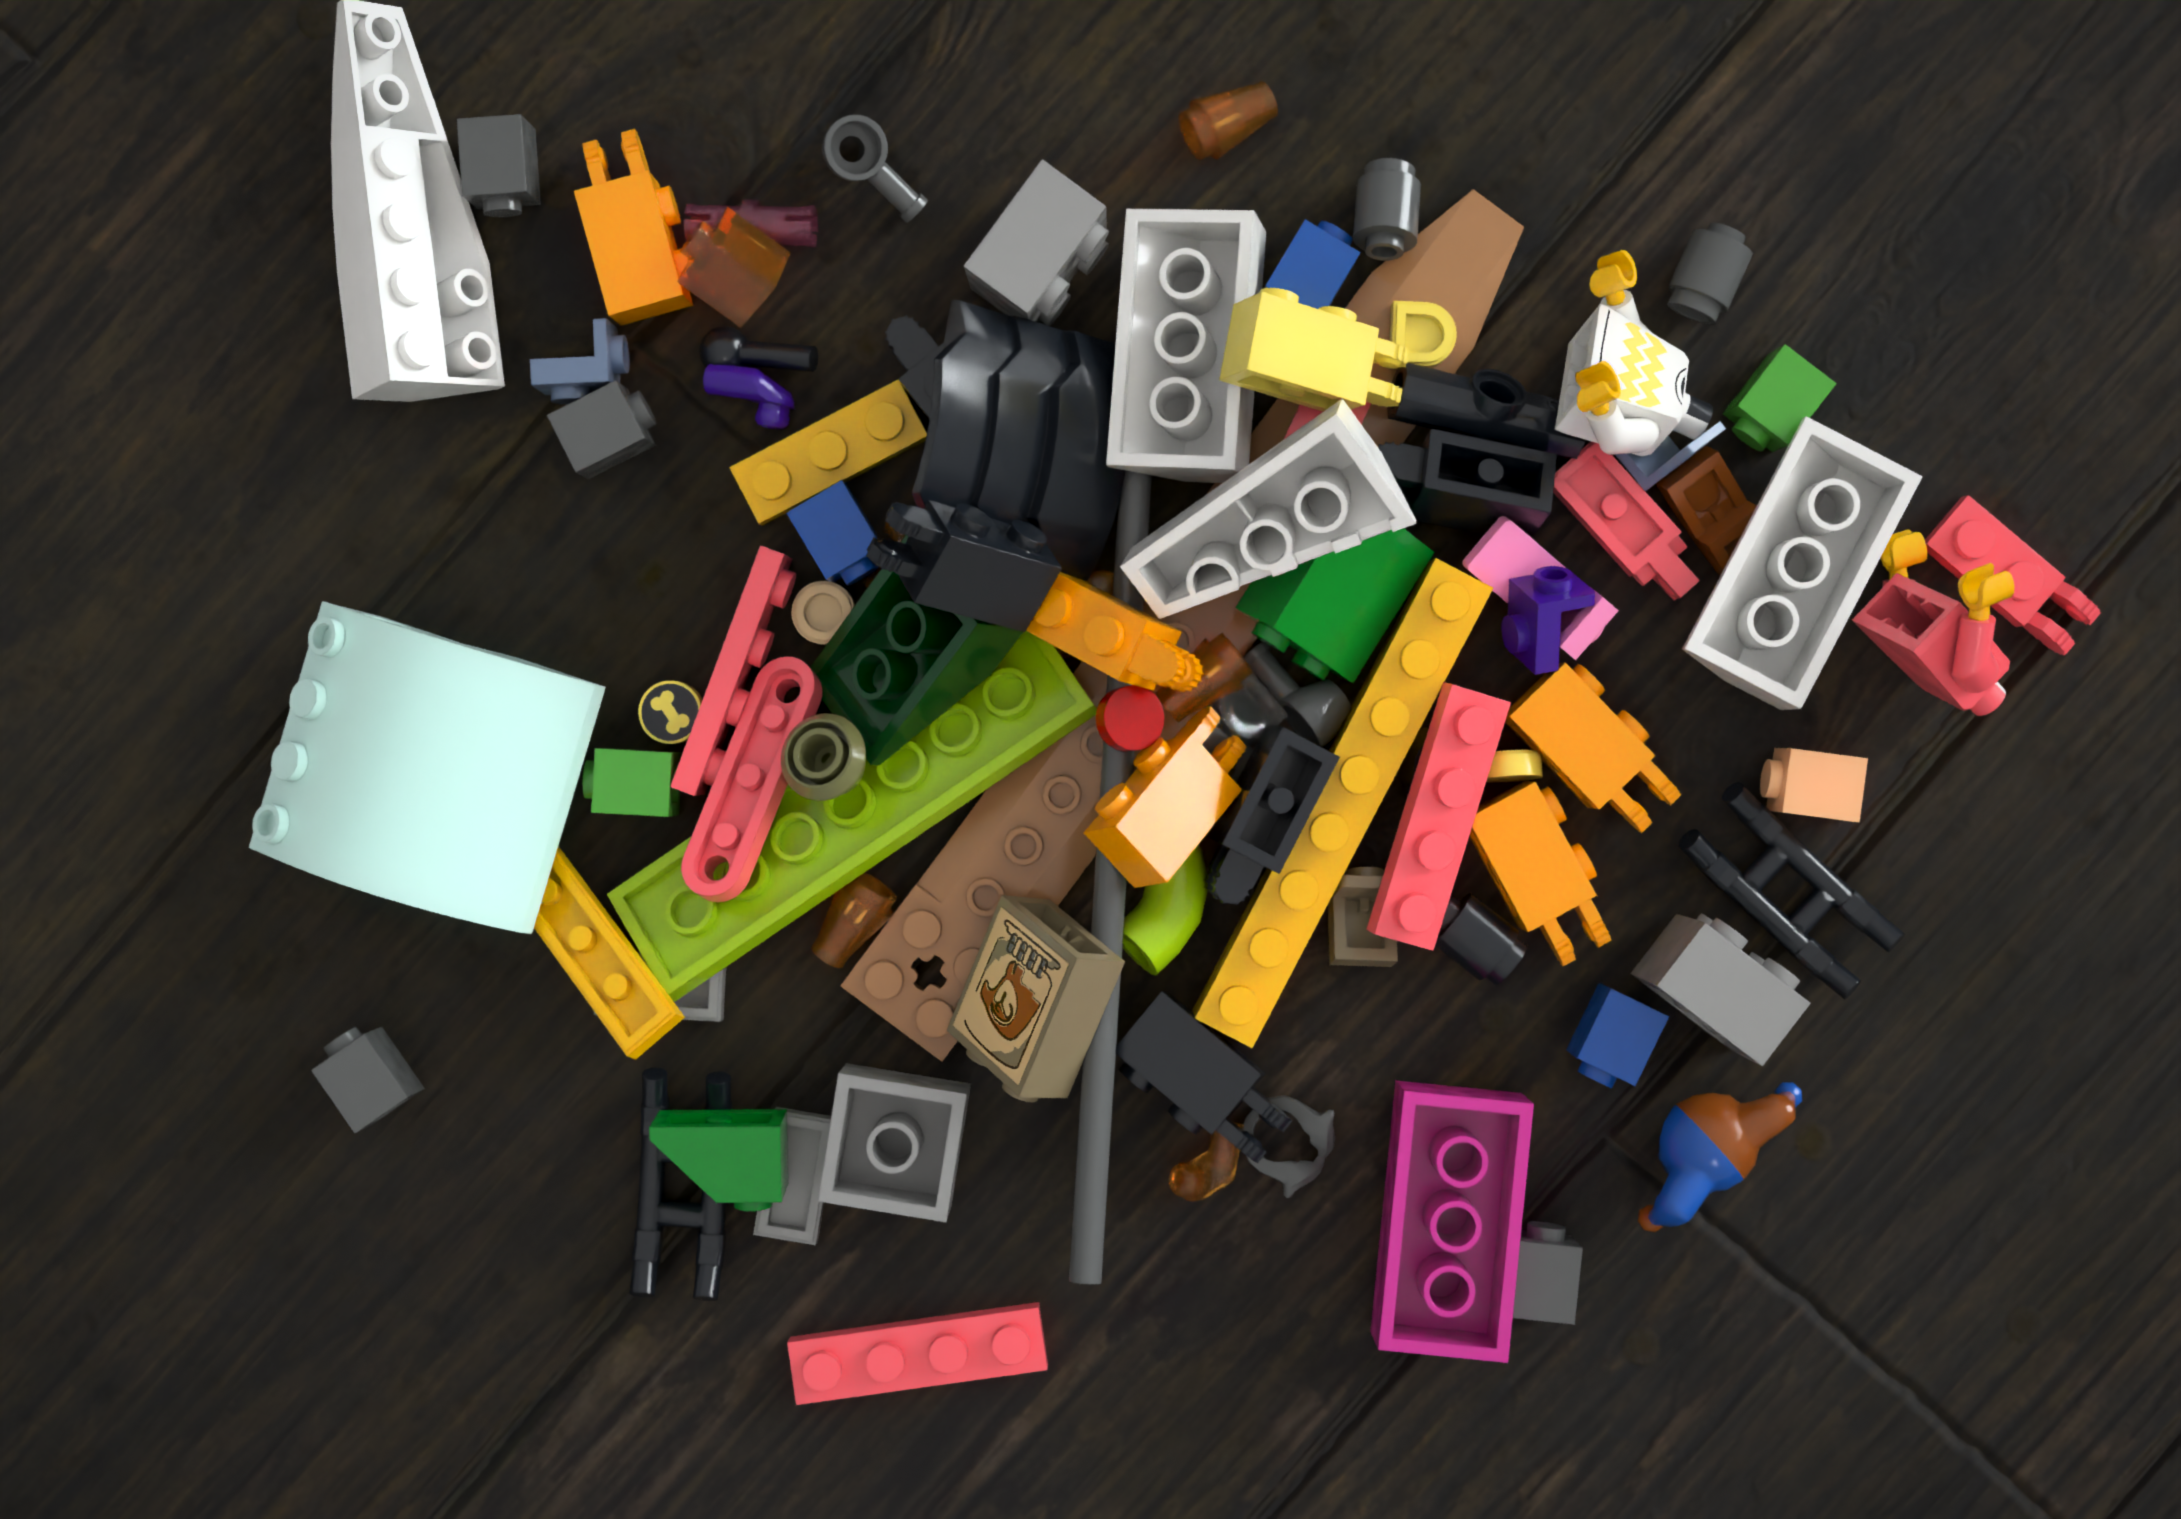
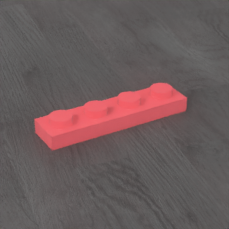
M761 545L759 547L670 787L698 796L705 795L708 785H713L726 753L725 750H722V746L730 725L737 726L750 694L749 691L744 690L752 666L762 668L770 652L774 633L766 629L774 607L777 606L783 609L786 606L795 584L796 573L789 570L792 558L783 553Z
M1443 682L1366 930L1428 950H1434L1511 702Z
M1039 1302L791 1336L787 1342L796 1405L1045 1371L1048 1368Z

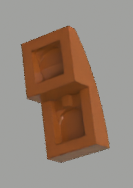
M1706 446L1656 483L1689 536L1720 576L1757 505L1747 501L1720 453Z

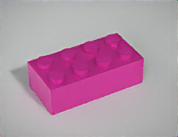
M1395 1080L1370 1330L1378 1350L1508 1363L1534 1103L1524 1094Z

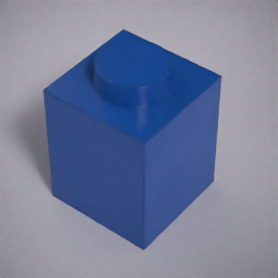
M1305 219L1265 285V288H1279L1291 291L1299 296L1298 303L1316 309L1330 306L1361 252L1350 246L1353 238L1341 228L1323 220L1316 226Z
M840 480L787 512L788 517L826 580L836 582L843 578L846 585L849 586L867 577L879 568V566H875L866 557L869 544L873 537L877 538L878 535L849 486L844 481Z
M1598 983L1566 1051L1582 1060L1577 1070L1579 1073L1610 1088H1613L1617 1078L1636 1086L1669 1016Z

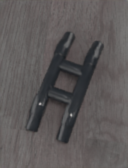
M1733 783L1723 792L1722 800L1738 816V819L1762 843L1767 845L1764 851L1742 873L1696 829L1686 832L1681 837L1679 848L1716 887L1725 892L1789 951L1790 955L1816 978L1823 981L1844 1000L1847 999L1859 986L1861 980L1837 961L1830 952L1822 947L1813 937H1810L1808 933L1832 907L1855 928L1865 933L1888 953L1902 940L1905 933L1836 875L1785 828V825L1764 804L1760 803L1742 783ZM1786 863L1814 888L1789 917L1761 892Z
M649 1068L642 1073L643 1101L641 1104L640 1134L642 1135L639 1192L629 1294L638 1297L655 1296L658 1266H660L662 1250V1226L700 1228L697 1242L693 1298L702 1301H717L725 1253L726 1203H716L703 1190L701 1203L663 1201L665 1163L673 1162L649 1140V1127L659 1110H670L667 1071L662 1068ZM718 1071L709 1073L706 1076V1105L704 1110H733L731 1076L728 1073Z

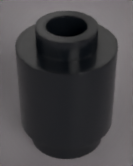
M1468 893L1461 900L1454 895L1450 896L1435 946L1480 981L1487 978L1494 985L1500 984L1514 970L1527 950V945L1517 938L1519 930L1472 893Z

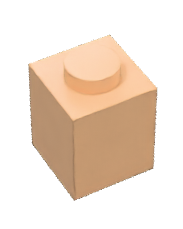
M1774 748L1773 760L1767 759L1762 769L1760 780L1761 796L1767 798L1766 807L1773 812L1860 822L1868 758L1793 748Z

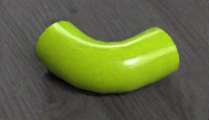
M1199 844L1168 883L1145 886L1142 899L1124 918L1122 948L1139 966L1152 975L1156 976L1180 953L1201 922L1208 890L1204 888L1206 884L1203 879L1206 878L1203 851Z

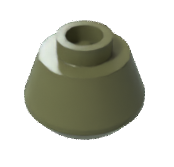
M817 714L800 722L789 733L781 752V769L788 785L804 798L815 801L831 800L850 792L861 781L866 766V747L860 731L849 720L836 714Z

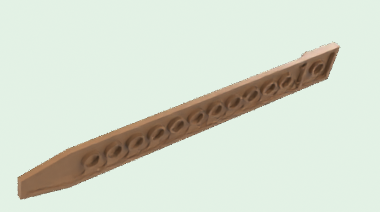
M1473 189L1418 234L1417 244L1413 249L1404 252L1398 259L1385 261L1371 272L1345 309L1357 315V322L1379 328L1378 338L1389 341L1390 313L1393 301L1430 302L1441 306L1453 318L1457 337L1455 346L1449 356L1432 369L1455 374L1476 344L1524 226ZM1374 363L1370 377L1391 383L1397 369H1388ZM1279 398L1275 401L1251 434L1249 464L1283 441L1299 404ZM1372 403L1362 423V426L1377 447L1379 444L1384 445L1386 441L1387 443L1394 442L1395 445H1400L1416 426L1388 419L1387 407L1372 405ZM1214 483L1208 493L1222 483ZM1250 583L1240 586L1237 591L1162 619L1157 617L1144 599L1145 613L1182 632L1176 645L1195 655V658L1200 659L1199 663L1203 665L1202 673H1204L1201 676L1202 682L1197 684V688H1192V691L1186 690L1184 693L1173 690L1171 687L1156 685L1154 691L1150 690L1157 696L1164 711V727L1159 738H1163L1165 741L1173 739L1192 716L1206 708L1257 640V637L1251 633L1256 622L1235 608ZM1082 661L1073 675L1097 709L1099 702L1106 695L1107 674ZM1096 715L984 792L841 984L843 989L941 1062L957 1043V1040L947 1031V1028L1001 895L1050 899L1058 906L1096 856V846L1084 834V831L1098 816L1095 806L1100 798L1103 739L1097 730ZM1141 750L1135 751L1134 759ZM934 955L940 957L945 962L940 970L941 974L947 978L945 984L939 987L931 983L925 989L920 987L915 982L919 973L912 967L914 961L918 957L926 962L930 961Z

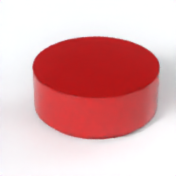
M1135 685L1115 688L1109 691L1098 704L1096 710L1098 733L1107 745L1118 751L1129 752L1148 748L1157 741L1164 727L1162 704L1149 689Z

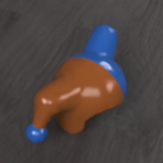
M1782 1082L1774 1090L1775 1094H1770L1751 1102L1740 1103L1731 1095L1706 1093L1693 1095L1675 1104L1664 1121L1660 1135L1659 1153L1657 1154L1668 1177L1660 1194L1656 1197L1654 1205L1648 1204L1639 1210L1637 1221L1641 1228L1655 1233L1664 1226L1672 1227L1685 1224L1694 1217L1710 1193L1728 1190L1742 1182L1756 1165L1759 1149L1770 1139L1784 1131L1795 1120V1108L1802 1102L1801 1089L1793 1082Z

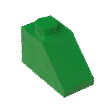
M787 1109L658 1111L649 1127V1140L716 1203H734V1208L741 1211H761L772 1207L773 1203L782 1202L789 1183Z

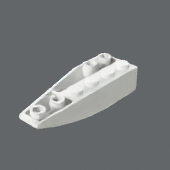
M340 0L337 2L332 78V209L337 277L352 399L413 402L497 390L505 387L490 263L470 204L462 196L461 178L403 9L401 7L359 0Z

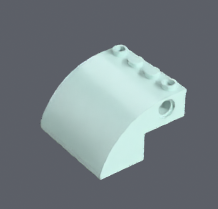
M322 601L317 620L309 630V647L299 680L290 694V710L280 744L275 748L271 758L272 771L263 801L253 818V834L249 848L308 873L375 896L470 922L532 934L606 687L517 657L466 645L385 617Z

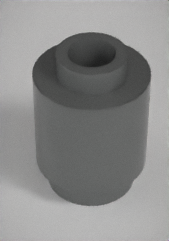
M1396 158L1373 160L1365 166L1364 175L1357 181L1353 242L1357 247L1364 250L1365 254L1370 258L1382 261L1395 260L1400 258L1404 252L1413 249L1417 244L1421 183L1415 177V167L1407 161Z
M1710 223L1707 230L1694 229L1668 285V290L1672 294L1667 306L1688 319L1704 324H1715L1720 312L1728 311L1753 255V252L1743 244L1746 236L1740 231L1720 223Z

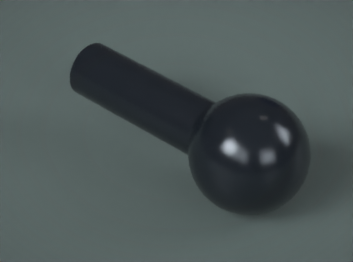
M719 326L711 329L703 337L699 348L700 359L705 368L709 364L813 372L818 364V350L816 346L747 341L746 337L739 330L729 326Z

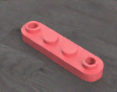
M776 658L767 663L758 673L684 853L681 864L683 879L693 892L708 901H729L738 896L747 886L788 785L781 769V752L784 742L796 725L806 718L816 715L822 699L820 679L805 662L798 658ZM800 687V694L797 699L790 703H784L786 693L791 688ZM723 862H728L729 869L727 874L720 880H714L713 873L715 868Z

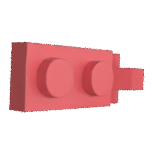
M1590 441L1581 450L1577 459L1571 458L1555 473L1553 493L1629 577L1633 576L1641 586H1645L1653 579L1675 601L1682 598L1700 581L1678 557L1687 548L1686 544L1679 537L1682 531L1615 457L1606 454L1600 449L1598 443Z

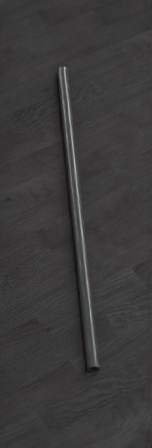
M1125 471L1118 504L1112 596L1144 612V598L1120 566L1130 549L1148 536L1152 475ZM1107 675L1106 694L1115 688L1132 684L1118 681ZM1103 741L1099 800L1114 786L1125 783L1133 774L1135 751H1118ZM1096 847L1091 934L1122 958L1127 880ZM1121 973L1082 1065L1069 1282L1101 1284Z

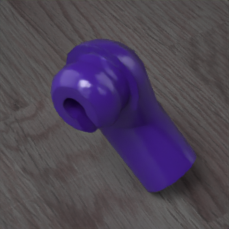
M709 364L705 369L703 385L707 394L748 399L757 403L758 409L755 413V421L762 427L784 430L789 425L790 410H795L793 397L789 391L756 368Z

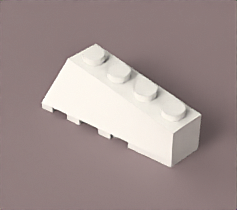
M1342 398L1134 545L1120 567L1157 617L1162 619L1237 591L1240 586L1270 575L1275 577L1296 569L1301 563L1333 551L1336 554L1360 545L1363 540L1390 530L1395 532L1414 525L1417 520L1383 454Z

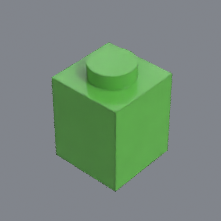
M1784 344L1766 356L1723 412V415L1735 423L1732 427V432L1746 445L1757 451H1764L1767 448L1771 452H1775L1789 445L1802 419L1806 416L1810 418L1837 383Z
M595 748L594 761L587 760L583 771L584 798L592 799L591 813L658 817L679 815L680 790L670 786L683 752Z

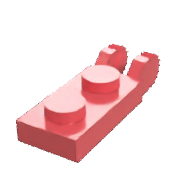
M1969 495L1961 497L1925 539L1927 553L1958 579L1966 572L1988 563H1993L1994 565L1993 575L2008 571L2013 577L2014 594L2012 597L1990 606L2013 626L2023 627L2055 653L2065 656L2075 643L2066 630L2052 619L2037 612L2048 598L2065 610L2073 619L2086 625H2091L2101 614L2100 609L2097 608L2093 601L2089 600L2079 589L2064 582L2063 580L2066 577Z

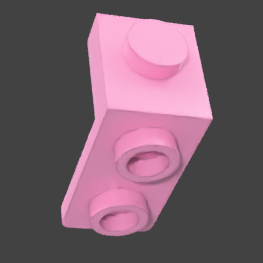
M1501 516L1497 519L1462 562L1463 566L1481 582L1493 587L1492 591L1506 603H1508L1509 579L1533 575L1537 569L1546 566L1564 567L1506 516ZM1595 591L1594 606L1561 612L1560 648L1577 660L1589 644L1598 639L1604 627L1619 610Z

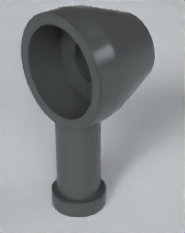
M848 115L830 125L822 142V154L828 168L838 177L848 181L867 179L900 212L899 216L906 223L912 220L926 205L928 199L922 193L917 194L885 162L888 154V143L881 127L875 121L863 115ZM844 138L852 139L858 145L859 155L854 162L846 161L840 154L839 147Z
M1265 642L1258 644L1244 656L1241 663L1246 669L1251 668L1279 701L1281 713L1292 730L1297 735L1323 748L1336 736L1350 713L1351 705L1342 690L1329 679L1299 687L1270 653V646Z

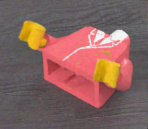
M1911 530L1892 534L1880 557L1883 566L1889 571V579L1882 580V589L1852 621L1907 676L1926 692L1962 711L1970 709L1977 716L1993 712L2004 701L2006 695L2005 689L1997 681L2009 670L2010 660L1993 641L1996 618L1990 615V605L2012 597L2015 587L2012 575L2008 571L1993 575L1994 565L1993 563H1988L1970 570L1961 576L1958 581V590L1963 602L1969 607L1968 611L1961 602L1908 578L1907 567L1925 562L1927 559V546L1923 535L1920 532L1912 533Z

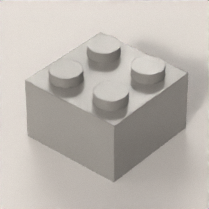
M1042 159L965 263L964 269L971 290L1005 315L1018 316L1037 323L1042 321L1047 326H1051L1071 298V295L1067 293L1070 281L1079 270L1088 275L1098 264L1109 246V243L1105 241L1109 234L1107 230L1106 206Z
M1702 913L1697 919L1676 914L1630 974L1728 1049L1763 1066L1811 1004L1794 991L1800 980L1770 958L1764 960L1753 952L1750 955L1743 952L1742 949L1748 943V940L1720 919L1715 918L1713 921Z
M846 1063L838 1073L818 1202L947 1222L952 1206L971 1083Z

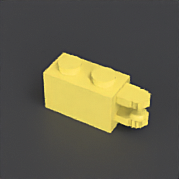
M1263 288L1259 293L1233 304L1219 381L1323 412L1342 398L1350 409L1363 406L1366 402L1385 407L1399 406L1403 389L1392 383L1370 377L1372 365L1376 363L1385 368L1406 367L1410 349L1378 338L1379 328L1357 322V315L1354 312L1334 306H1324L1316 309L1298 303L1299 296L1297 294L1279 288Z

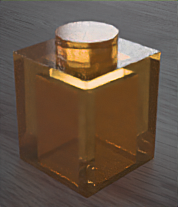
M727 207L712 226L702 220L692 231L680 251L689 259L677 282L736 325L742 327L775 290L791 253L731 208Z

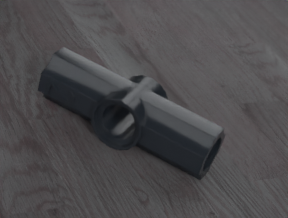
M1407 363L1406 367L1397 368L1391 382L1403 390L1399 406L1387 407L1388 419L1557 454V459L1569 461L1571 458L1577 459L1585 443V439L1555 430L1559 399L1526 392L1524 386L1517 379L1499 370H1478L1473 374L1472 378Z

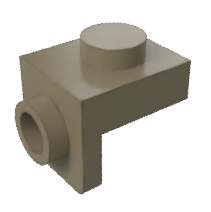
M1356 867L1348 869L1346 875L1342 876L1328 903L1329 965L1392 967L1398 962L1397 941L1375 935L1366 930L1384 874L1383 869L1378 867Z

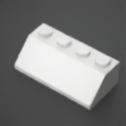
M1126 209L1106 459L1108 467L1184 482L1223 483L1249 465L1254 391L1219 381L1233 304L1259 293L1262 289L1266 230L1254 210Z
M1807 416L1804 417L1682 650L1724 681L1780 710L1801 709L1917 489L1922 476Z

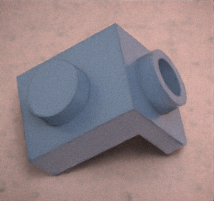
M607 318L593 319L594 356L530 359L531 385L544 395H551L552 403L570 404L615 380L620 383V374L628 373L630 366L629 347L626 336L618 335L617 327Z

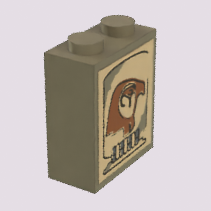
M1001 895L947 1031L967 1049L966 1055L972 1061L987 1067L1003 1082L1002 1088L1010 1096L1025 1102H1036L1039 1098H1068L1125 961L1050 899Z

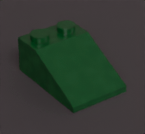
M907 535L904 537L901 543H906L908 539ZM881 569L810 668L820 679L822 685L821 700L832 714L846 718L857 727L865 742L866 760L870 765H880L989 677L1023 632L914 603L899 575L893 571L889 572L888 570Z

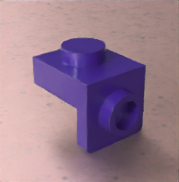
M1558 566L1542 567L1537 569L1533 575L1509 579L1508 615L1503 618L1501 625L1502 638L1506 649L1535 675L1558 671L1561 612L1594 606L1595 591L1571 570Z

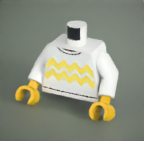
M1620 250L1600 257L1597 261L1598 270L1592 274L1589 285L1595 296L1604 298L1568 343L1555 430L1598 443L1600 449L1609 455L1629 453L1642 457L1651 455L1672 430L1695 440L1706 430L1712 417L1713 406L1685 393L1689 359L1683 351L1654 335L1640 321L1633 295L1630 291L1625 290L1634 287L1637 281V270L1631 255L1625 250Z

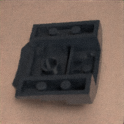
M951 300L943 350L934 358V381L929 426L919 471L912 490L916 507L924 509L929 500L951 507H956L959 503H965L978 508L989 518L1009 524L1013 520L1028 522L1041 530L1047 537L1046 544L1062 567L1060 572L1088 582L1099 561L1113 525L1126 471L1110 468L1106 465L1115 343L1077 331H1063L1018 316H1008L960 300Z

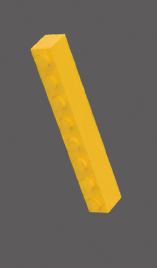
M1437 558L1428 562L1353 702L1350 713L1328 750L1340 757L1280 874L1268 868L1264 872L1192 1010L1196 1020L1253 1048L1432 707L1443 682H1445L1486 604L1493 587Z

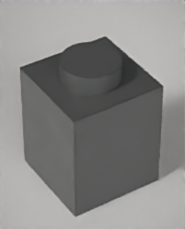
M521 114L457 119L462 196L477 209H483V214L489 217H514L522 214V206L541 205L536 129Z
M616 380L547 415L575 472L587 479L656 446L648 429L657 425V422L644 396L639 390L630 394L629 390Z
M357 1027L348 1030L323 1048L329 1058L311 1070L354 1133L373 1125L425 1089L383 1027L363 1035Z
M1531 1221L1527 1223V1231L1521 1230L1513 1318L1575 1325L1583 1247L1572 1235H1565L1566 1227L1549 1222Z

